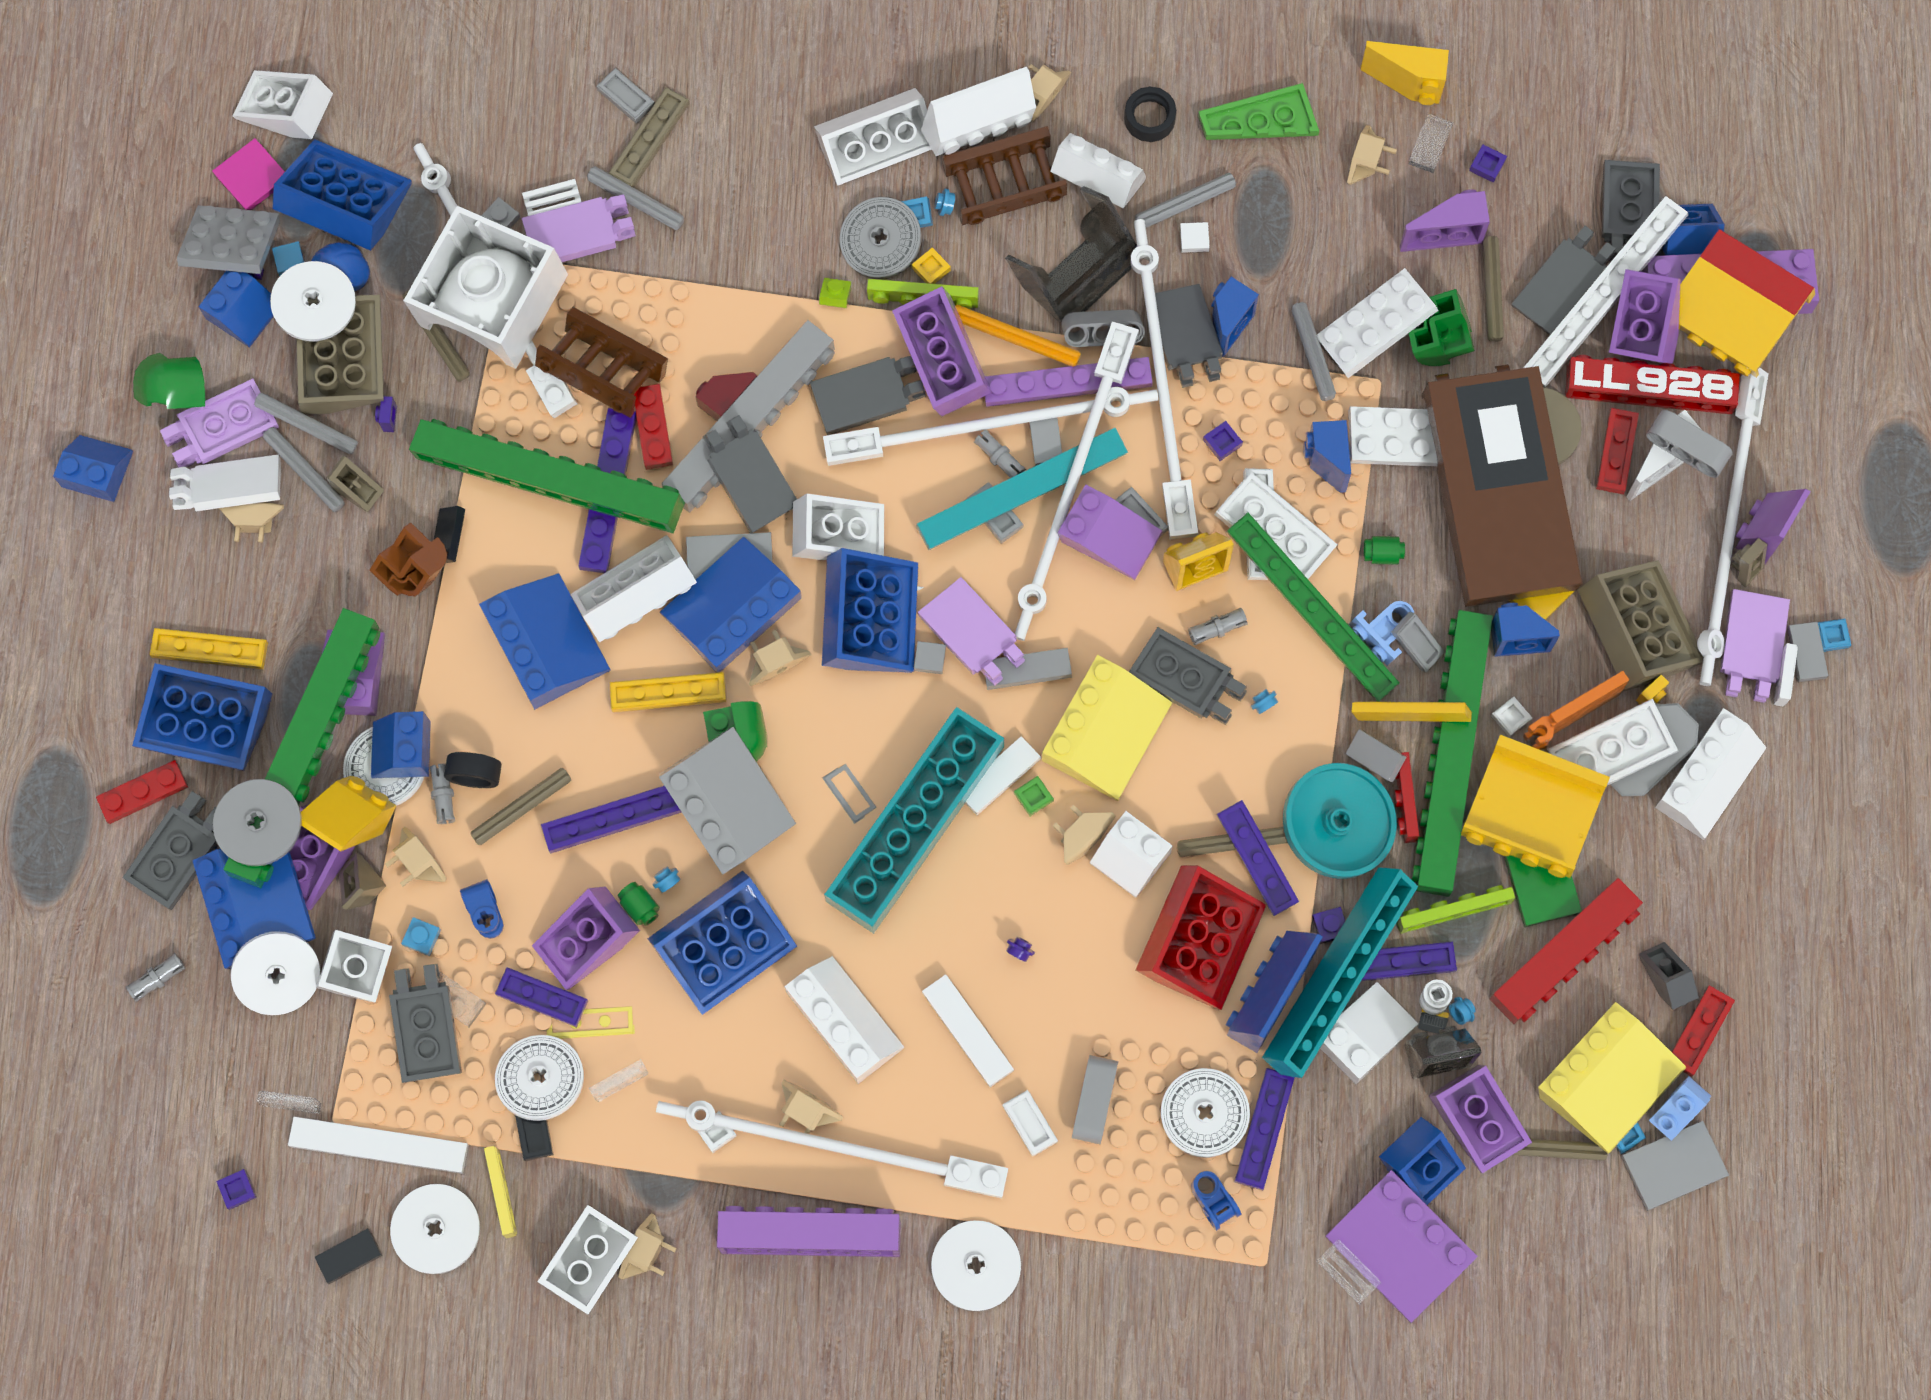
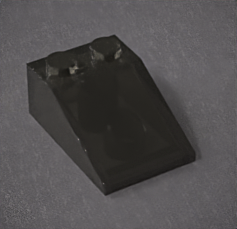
M1456 1026L1442 1028L1439 1030L1440 1034L1431 1036L1428 1035V1032L1411 1035V1040H1408L1405 1044L1413 1079L1470 1068L1481 1055V1048L1466 1029L1457 1030Z

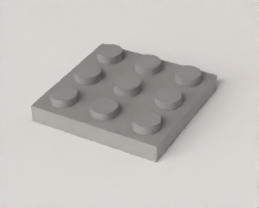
M198 205L177 256L178 266L261 274L280 223L279 213Z

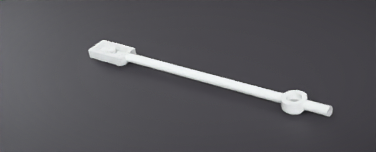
M423 143L416 144L413 149L424 167L421 175L422 184L430 192L439 194L451 216L457 204L448 190L451 182L450 173L442 165L433 163ZM434 174H437V177L434 180H431V177ZM531 341L526 353L533 366L527 369L526 372L549 414L556 418L578 403L564 381L543 372L535 366L537 348L533 341Z
M1138 219L1134 221L1137 247L1131 254V267L1136 273L1141 274L1170 475V482L1162 483L1169 539L1196 537L1198 535L1191 479H1181L1152 273L1158 266L1159 256L1157 251L1148 245L1145 220ZM1147 259L1149 264L1142 265L1139 261Z
M1113 321L1111 323L1095 370V376L1102 378L1037 570L1032 584L1024 586L1018 594L1019 606L1022 609L1015 631L1018 640H1025L1033 614L1041 612L1046 606L1047 597L1042 587L1059 540L1058 531L1067 517L1112 382L1122 384L1139 329ZM1031 596L1038 599V602L1034 605L1027 602Z
M1760 367L1758 368L1759 375L1757 378L1751 374L1748 377L1744 375L1740 377L1738 406L1736 407L1735 416L1741 419L1742 423L1708 630H1704L1697 641L1698 650L1704 657L1699 683L1703 686H1711L1715 658L1721 657L1725 648V641L1720 632L1726 588L1752 427L1761 424L1768 373Z
M1111 387L1103 410L1109 416L1120 417L1129 410L1130 405L1158 401L1157 389L1128 394L1121 387ZM1094 400L880 436L878 427L823 436L828 466L883 457L882 447L1087 413L1091 412ZM1119 401L1121 405L1119 407H1113L1111 405V402Z
M658 1101L656 1113L686 1119L689 1127L698 1132L707 1131L713 1125L942 1175L946 1176L944 1186L1001 1199L1003 1196L1008 1168L951 1155L947 1165L716 1114L712 1105L706 1101H695L689 1107ZM702 1110L706 1113V1117L703 1120H697L695 1113Z

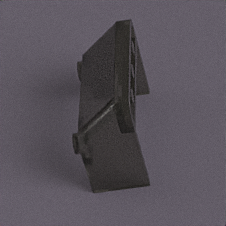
M1085 186L1080 191L1092 209L1084 216L1080 225L1085 241L1054 270L1047 274L1039 266H1032L1011 255L1005 257L1024 290L1060 322L1069 313L1086 312L1132 269L1131 254L1137 247L1110 198Z

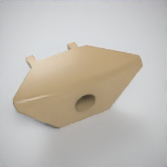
M1032 64L1029 66V69L1036 73L1031 79L1036 109L1031 119L1032 122L1050 105L1072 72L1069 70L1055 72L1046 65H1043L1040 69Z
M1366 125L1360 134L1349 169L1347 180L1349 185L1375 174V171L1389 175L1390 170L1378 167L1377 165L1382 150L1396 154L1397 149L1384 146L1386 138L1376 136L1371 126Z
M260 502L219 509L236 526L235 542H239L240 533H259L258 542L263 543L264 533L271 532L272 518L284 509V505Z
M774 630L772 633L776 641L758 649L754 641L750 643L755 652L753 656L756 663L749 684L754 686L767 681L796 666L812 654L808 650L790 646L786 637L780 638L777 631Z
M1073 805L1070 809L1079 818L1066 831L1057 823L1053 825L1064 836L1061 842L1064 844V862L1067 865L1083 857L1103 837L1116 817L1113 812L1082 813Z
M406 827L402 828L400 844L393 849L396 856L385 863L387 868H389L400 859L411 873L410 876L400 883L402 887L414 878L416 880L445 882L447 878L436 860Z
M786 1080L782 1081L786 1104L781 1110L785 1113V1116L780 1122V1126L784 1127L788 1118L791 1117L807 1127L804 1133L809 1134L817 1126L843 1119V1116L831 1106L808 1091Z
M651 1213L638 1227L634 1234L638 1238L622 1261L618 1276L622 1280L650 1270L663 1276L665 1272L653 1266L662 1247L674 1253L677 1248L663 1241L664 1237L661 1234L656 1215Z

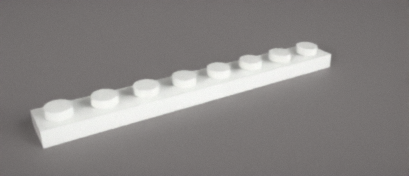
M1667 196L1664 197L1524 366V368L1539 366L1543 387L1550 383L1618 301L1625 269L1642 272L1688 216L1686 210Z

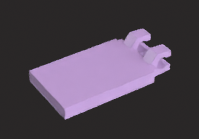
M624 194L610 197L608 200L599 197L522 218L526 236L553 247L561 262L616 248L615 241L636 236L631 217L618 219L613 223L612 218L629 214Z
M254 379L206 400L205 407H192L177 414L178 421L160 430L167 447L180 442L183 438L187 443V446L172 453L178 468L188 467L195 461L197 464L201 462L205 464L262 437L264 432L270 427L279 429L273 415L255 407V399L261 392Z
M962 577L918 611V615L924 623L946 644L948 649L973 675L981 671L994 686L1003 680L1002 672L992 662L1001 653L1016 668L1025 662L1024 654L1014 644L1017 641L1016 635Z
M1733 589L1731 592L1724 639L1725 648L1720 672L1728 675L1726 696L1737 697L1738 693L1741 692L1743 678L1756 680L1753 701L1765 703L1766 698H1769L1771 683H1777L1780 676L1790 599Z

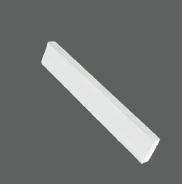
M293 1117L288 1146L292 1148L461 1174L464 1172L469 1146L467 1143L300 1117Z

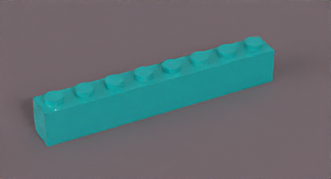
M1378 867L1262 1056L1280 1075L1297 1078L1304 1076L1417 890L1418 886L1401 869Z

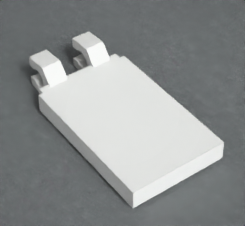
M279 454L198 465L195 468H191V470L185 466L171 469L170 478L171 481H174V487L169 488L170 500L173 499V509H191L194 507L195 511L280 500L281 461Z

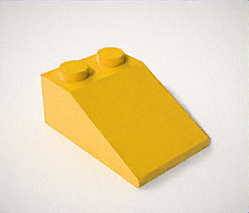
M1366 41L1361 71L1411 101H1418L1423 105L1439 104L1446 81L1449 50Z
M1206 532L1194 537L1190 543L1185 545L1177 543L1167 548V552L1164 553L1163 563L1175 590H1181L1228 571L1234 546L1232 539L1218 532L1210 535Z
M348 776L337 780L301 811V826L341 852L382 835L396 805L390 802L385 794L373 791L367 787L362 779Z

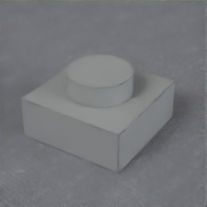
M499 197L481 215L507 228H511L521 218L515 209Z

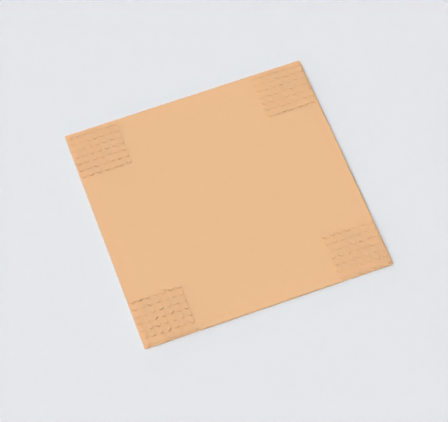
M563 265L568 276L532 339L536 348L542 345L552 350L567 333L565 332L567 313L572 307H575L668 358L666 374L662 381L658 383L651 378H647L642 386L660 384L673 465L649 470L645 469L636 417L626 471L628 479L636 481L637 478H642L659 488H663L662 482L703 438L702 436L717 422L697 406L695 396L699 386L704 381L708 382L713 376L754 372L758 376L807 320L834 340L835 347L833 358L828 364H822L817 369L814 380L890 357V359L895 358V361L900 358L911 356L891 310L848 304L847 308L820 305L819 300ZM963 324L985 376L1070 366ZM1022 329L1079 351L1081 355L1077 365L1098 363L1103 346L1072 347L1067 344L1064 335ZM576 339L562 357L576 363L590 345ZM1134 345L1130 359L1149 357L1152 387L1126 390L1128 394L1157 389L1151 347ZM488 349L472 428L473 434L478 436L489 434L496 437L502 443L507 444L508 441H513L521 444L524 447L523 449L533 451L534 448L546 451L551 457L559 458V456H566L579 465L584 466L585 463H590L597 466L607 411L611 407L567 384L578 404L558 417L553 418L526 372L527 369L533 366L527 353H524L515 369L506 365L498 355ZM600 352L586 370L600 376L614 358ZM1222 357V359H1218L1221 367V373H1219L1220 380L1209 382L1203 363L1191 365L1194 373V379H1192L1193 386L1182 388L1177 370H1168L1165 362L1181 479H1191L1198 535L1206 532L1209 535L1218 532L1232 539L1226 532L1229 527L1214 515L1215 512L1241 484L1245 468L1273 469L1274 491L1338 544L1308 580L1349 625L1371 464L1350 463L1351 477L1346 492L1340 493L1310 468L1309 458H1304L1303 443L1306 441V432L1311 430L1312 422L1347 420L1349 442L1348 410L1350 406L1378 407L1381 381L1353 375L1347 378L1345 374L1329 372L1336 394L1334 399L1322 401L1310 369ZM623 365L610 383L624 389L638 371ZM918 371L901 377L904 387L909 383L921 380ZM804 384L798 391L799 394L796 400L789 406L786 404L780 411L779 419L772 426L768 425L761 432V439L797 499L805 494H815L884 504V556L918 562L917 586L924 587L917 590L914 664L918 641L944 644L919 617L918 611L960 577L965 580L1015 634L1022 613L1018 602V594L1024 586L1032 584L1066 484L1013 509L1012 511L1024 526L1002 544L988 527L982 524L928 550L916 527L917 523L967 500L970 495L988 482L993 487L1010 479L998 465L994 466L990 462L991 458L974 443L978 435L983 436L981 432L984 430L882 447L883 457L828 466L823 436H827L811 385ZM925 390L926 397L909 402L910 404L906 405L907 411L838 433L878 427L880 436L1091 401L1095 400L1096 394L986 407L984 396L941 416L933 409ZM1159 397L1158 401L1130 405L1129 410L1120 417L1109 416L1103 410L1094 437L1116 428L1128 453L1080 477L1068 514L1085 485L1102 492L1114 500L1132 487L1168 526L1162 483L1170 482ZM1113 401L1111 402V405L1113 407H1119L1121 403L1119 401ZM1090 412L1057 418L1062 453L1080 444ZM1227 421L1243 441V444L1226 458L1219 461L1203 441V436ZM1029 422L987 429L1002 446H1007L1010 449L1009 453L1026 470L1035 467ZM463 473L457 506L465 509L457 557L455 562L446 563L444 566L415 712L423 711L431 721L429 777H424L421 786L411 798L395 808L381 880L385 883L386 887L377 896L369 935L370 940L390 945L392 949L376 1002L356 999L332 1118L334 1123L462 1142L476 1147L486 1148L495 1146L499 1150L522 1153L515 1114L503 1105L495 1086V1072L503 1054L513 1044L524 1038L535 1035H547V1030L551 1025L553 1033L628 1028V1011L582 1014L580 1019L582 1022L581 1026L578 1029H573L569 1024L496 996V990L506 967L566 990L532 945L588 888L606 886L620 904L619 892L628 884L636 882L639 886L643 885L660 908L657 912L659 916L647 926L644 924L636 925L640 931L619 952L572 988L566 990L588 999L585 1009L632 1006L635 1034L561 1039L567 1042L578 1054L584 1070V1082L581 1093L575 1103L564 1113L547 1119L554 1155L548 1156V1158L880 1209H893L894 1211L958 1221H986L998 1227L1263 1267L1267 1264L1287 1107L1264 1190L1248 1187L1234 1181L1266 1068L1275 1070L1262 1056L1302 993L1305 972L1258 1053L1228 1037L1227 1033L1230 1028L1226 1026V1023L1234 1010L1240 1012L1244 1002L1240 1001L1248 985L1254 988L1259 978L1255 976V973L1263 960L1268 963L1273 953L1269 949L1277 935L1283 938L1286 931L1310 933L1318 873L1305 866L1296 857L1288 843L1269 845L1272 854L1299 902L1275 916L1272 915L1266 904V908L1222 1010L1213 1008L1163 986L1135 971L1181 865H1198L1265 903L1236 850L1180 857L1177 850L1178 841L1227 834L1216 814L1243 800L1259 830L1283 827L1284 804L1292 786L1312 769L1330 764L1333 760L1345 665L1269 580H1247V555L1233 539L1234 546L1228 571L1176 591L1163 563L1164 553L1167 552V548L1174 544L1182 543L1185 545L1192 542L1194 537L1170 540L1169 531L1165 532L1158 539L1135 580L1065 545L1059 538L1042 587L1047 597L1046 606L1041 612L1033 614L1025 640L1017 639L1014 644L1023 654L1068 648L1072 678L987 690L986 678L983 673L979 671L973 675L947 646L943 674L918 671L912 673L856 671L822 666L827 560L792 557L793 509L753 533L771 532L773 563L799 588L801 599L754 642L758 649L776 641L772 631L776 630L780 638L786 637L790 646L808 650L812 655L783 673L767 681L750 686L749 682L756 663L753 656L755 652L750 645L721 671L724 672L726 702L612 712L610 682L716 673L660 614V611L678 596L676 595L669 599L663 607L653 609L643 615L642 619L637 623L625 626L614 637L604 639L601 642L598 641L585 621L611 671L534 710L479 604L505 590L558 573L571 595V593L604 574L580 570L578 567L589 509ZM720 484L716 488L714 486L707 493L706 501L699 508L695 507L690 513L683 508L674 534L618 518L608 571L668 535L687 565L686 537L749 534L750 532ZM1031 596L1027 602L1034 605L1038 602V599ZM1238 608L1243 609L1248 625L1233 629L1225 633V636L1221 638L1217 636L1197 645L1193 644L1188 628L1211 620L1212 616L1217 615L1219 617ZM1159 627L1230 667V674L1234 676L1235 680L1247 686V693L1241 702L1229 696L1225 691L1221 695L1218 702L1232 710V716L1226 725L1215 720L1210 715L1207 718L1202 717L1201 719L1172 702L1122 795L1116 801L1043 762L1042 752L1096 656L1099 655L1129 672L1153 633ZM1001 653V654H1000L998 657H996V658H1001V657H1005V656L1003 655V653ZM1265 689L1269 693L1275 691L1277 694L1275 697L1278 700L1277 704L1261 714L1256 709L1252 710L1251 705L1254 703L1252 698ZM741 701H753L761 705L767 732V747L763 756L757 761V764L796 824L751 857L725 874H722L683 813L550 854L541 824L664 786L659 778V774L708 743L703 712L729 707L731 703ZM956 707L1004 738V748L999 755L1022 736L1041 756V759L978 815L966 804L963 805L874 934L826 902L824 894ZM454 752L478 753L499 760L502 764L499 785L494 788H473L450 782V788L454 790L452 805L455 822L449 823L446 820L447 824H437L435 800L431 799L433 784L430 766L436 765V768H439L438 764H446L447 755ZM845 764L876 806L875 809L855 824L823 780L824 776ZM560 768H564L570 775L571 781L482 845H478L472 838V830ZM845 770L831 779L855 815L870 807ZM1038 776L1054 798V801L1030 817L1014 795V791ZM1073 805L1082 813L1113 812L1116 817L1103 837L1083 857L1067 865L1064 862V844L1061 842L1064 836L1053 825L1057 823L1066 831L1079 818L1070 809ZM1125 811L1172 845L1171 854L1136 898L1090 864L1091 859L1105 837ZM406 827L436 860L447 878L445 882L416 880L414 878L402 887L400 883L411 875L400 859L389 868L385 865V863L396 856L393 849L400 844L402 828ZM667 866L670 870L677 868L679 871L677 875L680 877L678 883L663 893L659 888H654L652 885L656 881L654 876L660 870ZM744 871L752 879L797 947L702 1015L647 938L738 873ZM488 879L497 900L496 904L504 924L501 934L491 939L483 937L475 928L460 893L461 889ZM413 917L441 929L430 957L404 947L401 944ZM491 918L486 919L485 927L491 926ZM1016 937H1020L1032 944L1030 949L1035 954L1029 956L1027 962L1006 952L1009 946L1007 943L1008 939L1015 940ZM832 956L904 1046L903 1050L859 1084L788 996L784 987L806 969ZM438 964L440 982H446V986H449L462 1073L402 1083L389 995H393V990H397L394 970L409 968L412 982L411 987L426 985L423 966ZM944 975L948 976L1014 1069L1012 1073L992 1087H989L922 993L924 989ZM603 1015H607L611 1019V1023L607 1027H602L599 1024V1019ZM1089 1055L1118 1061L1101 1145L1072 1138ZM1201 1068L1215 1069L1232 1077L1245 1092L1250 1108L1249 1124L1241 1141L1230 1151L1209 1158L1192 1156L1177 1148L1166 1135L1161 1121L1162 1100L1171 1083L1182 1074ZM534 1074L535 1081L539 1080L541 1083L545 1081L544 1074ZM783 1080H786L824 1101L843 1116L841 1121L817 1126L809 1134L947 1165L951 1155L1008 1168L1003 1196L1001 1199L944 1186L946 1176L738 1130H733L737 1135L734 1139L712 1153L699 1133L689 1127L686 1119L656 1113L658 1101L689 1107L695 1101H706L712 1105L715 1113L720 1111L725 1116L804 1133L807 1127L791 1117L788 1118L784 1127L779 1125L785 1116V1113L781 1111L786 1104L781 1083ZM1026 1090L1031 1094L1058 1140L1057 1143L1033 1157L1002 1104ZM1200 1106L1198 1108L1200 1119L1203 1120L1205 1117L1213 1118L1210 1114L1211 1107L1207 1106L1204 1109ZM702 1110L695 1113L697 1120H703L706 1117V1113ZM1204 1171H1210L1219 1178L1242 1213L1241 1216H1234L1221 1224L1220 1229L1217 1231L1206 1218L1202 1207L1191 1190L1193 1179ZM1202 1178L1198 1181V1188L1202 1193L1209 1194L1213 1191V1183L1207 1178ZM1227 1208L1222 1209L1216 1215L1223 1213Z

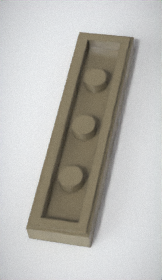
M665 87L608 174L634 188L690 104L689 99Z

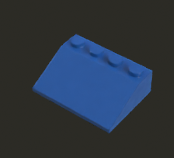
M314 139L274 183L273 209L371 251L385 234L408 192L412 180Z
M742 537L696 579L697 583L692 585L687 592L679 594L660 611V614L709 666L718 673L750 646L751 642L755 641L801 599V591L773 562L745 537Z
M841 548L827 556L822 666L856 671L914 672L918 562Z
M559 573L505 590L479 604L534 710L611 671Z
M154 663L132 746L245 771L266 721L273 693L264 686Z
M216 849L192 860L225 969H231L237 952L245 943L264 933L288 932L301 937L306 942L316 939L290 852L273 862L272 876L268 882H264L262 888L228 876L223 869L229 857L221 849Z
M744 871L738 873L647 938L702 1015L797 947L752 879Z
M1286 931L1283 938L1277 935L1269 949L1273 953L1268 963L1263 960L1255 973V976L1259 978L1254 988L1248 985L1240 1001L1244 1002L1240 1012L1234 1010L1226 1023V1026L1230 1028L1227 1033L1228 1037L1258 1053L1314 957L1323 936L1317 933Z

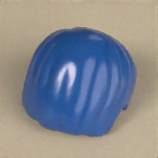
M337 242L328 244L318 250L311 260L328 263L340 269L350 280L354 292L362 289L370 276L368 262L360 250L347 243Z

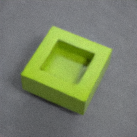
M824 278L819 296V304L847 308L851 292V281Z

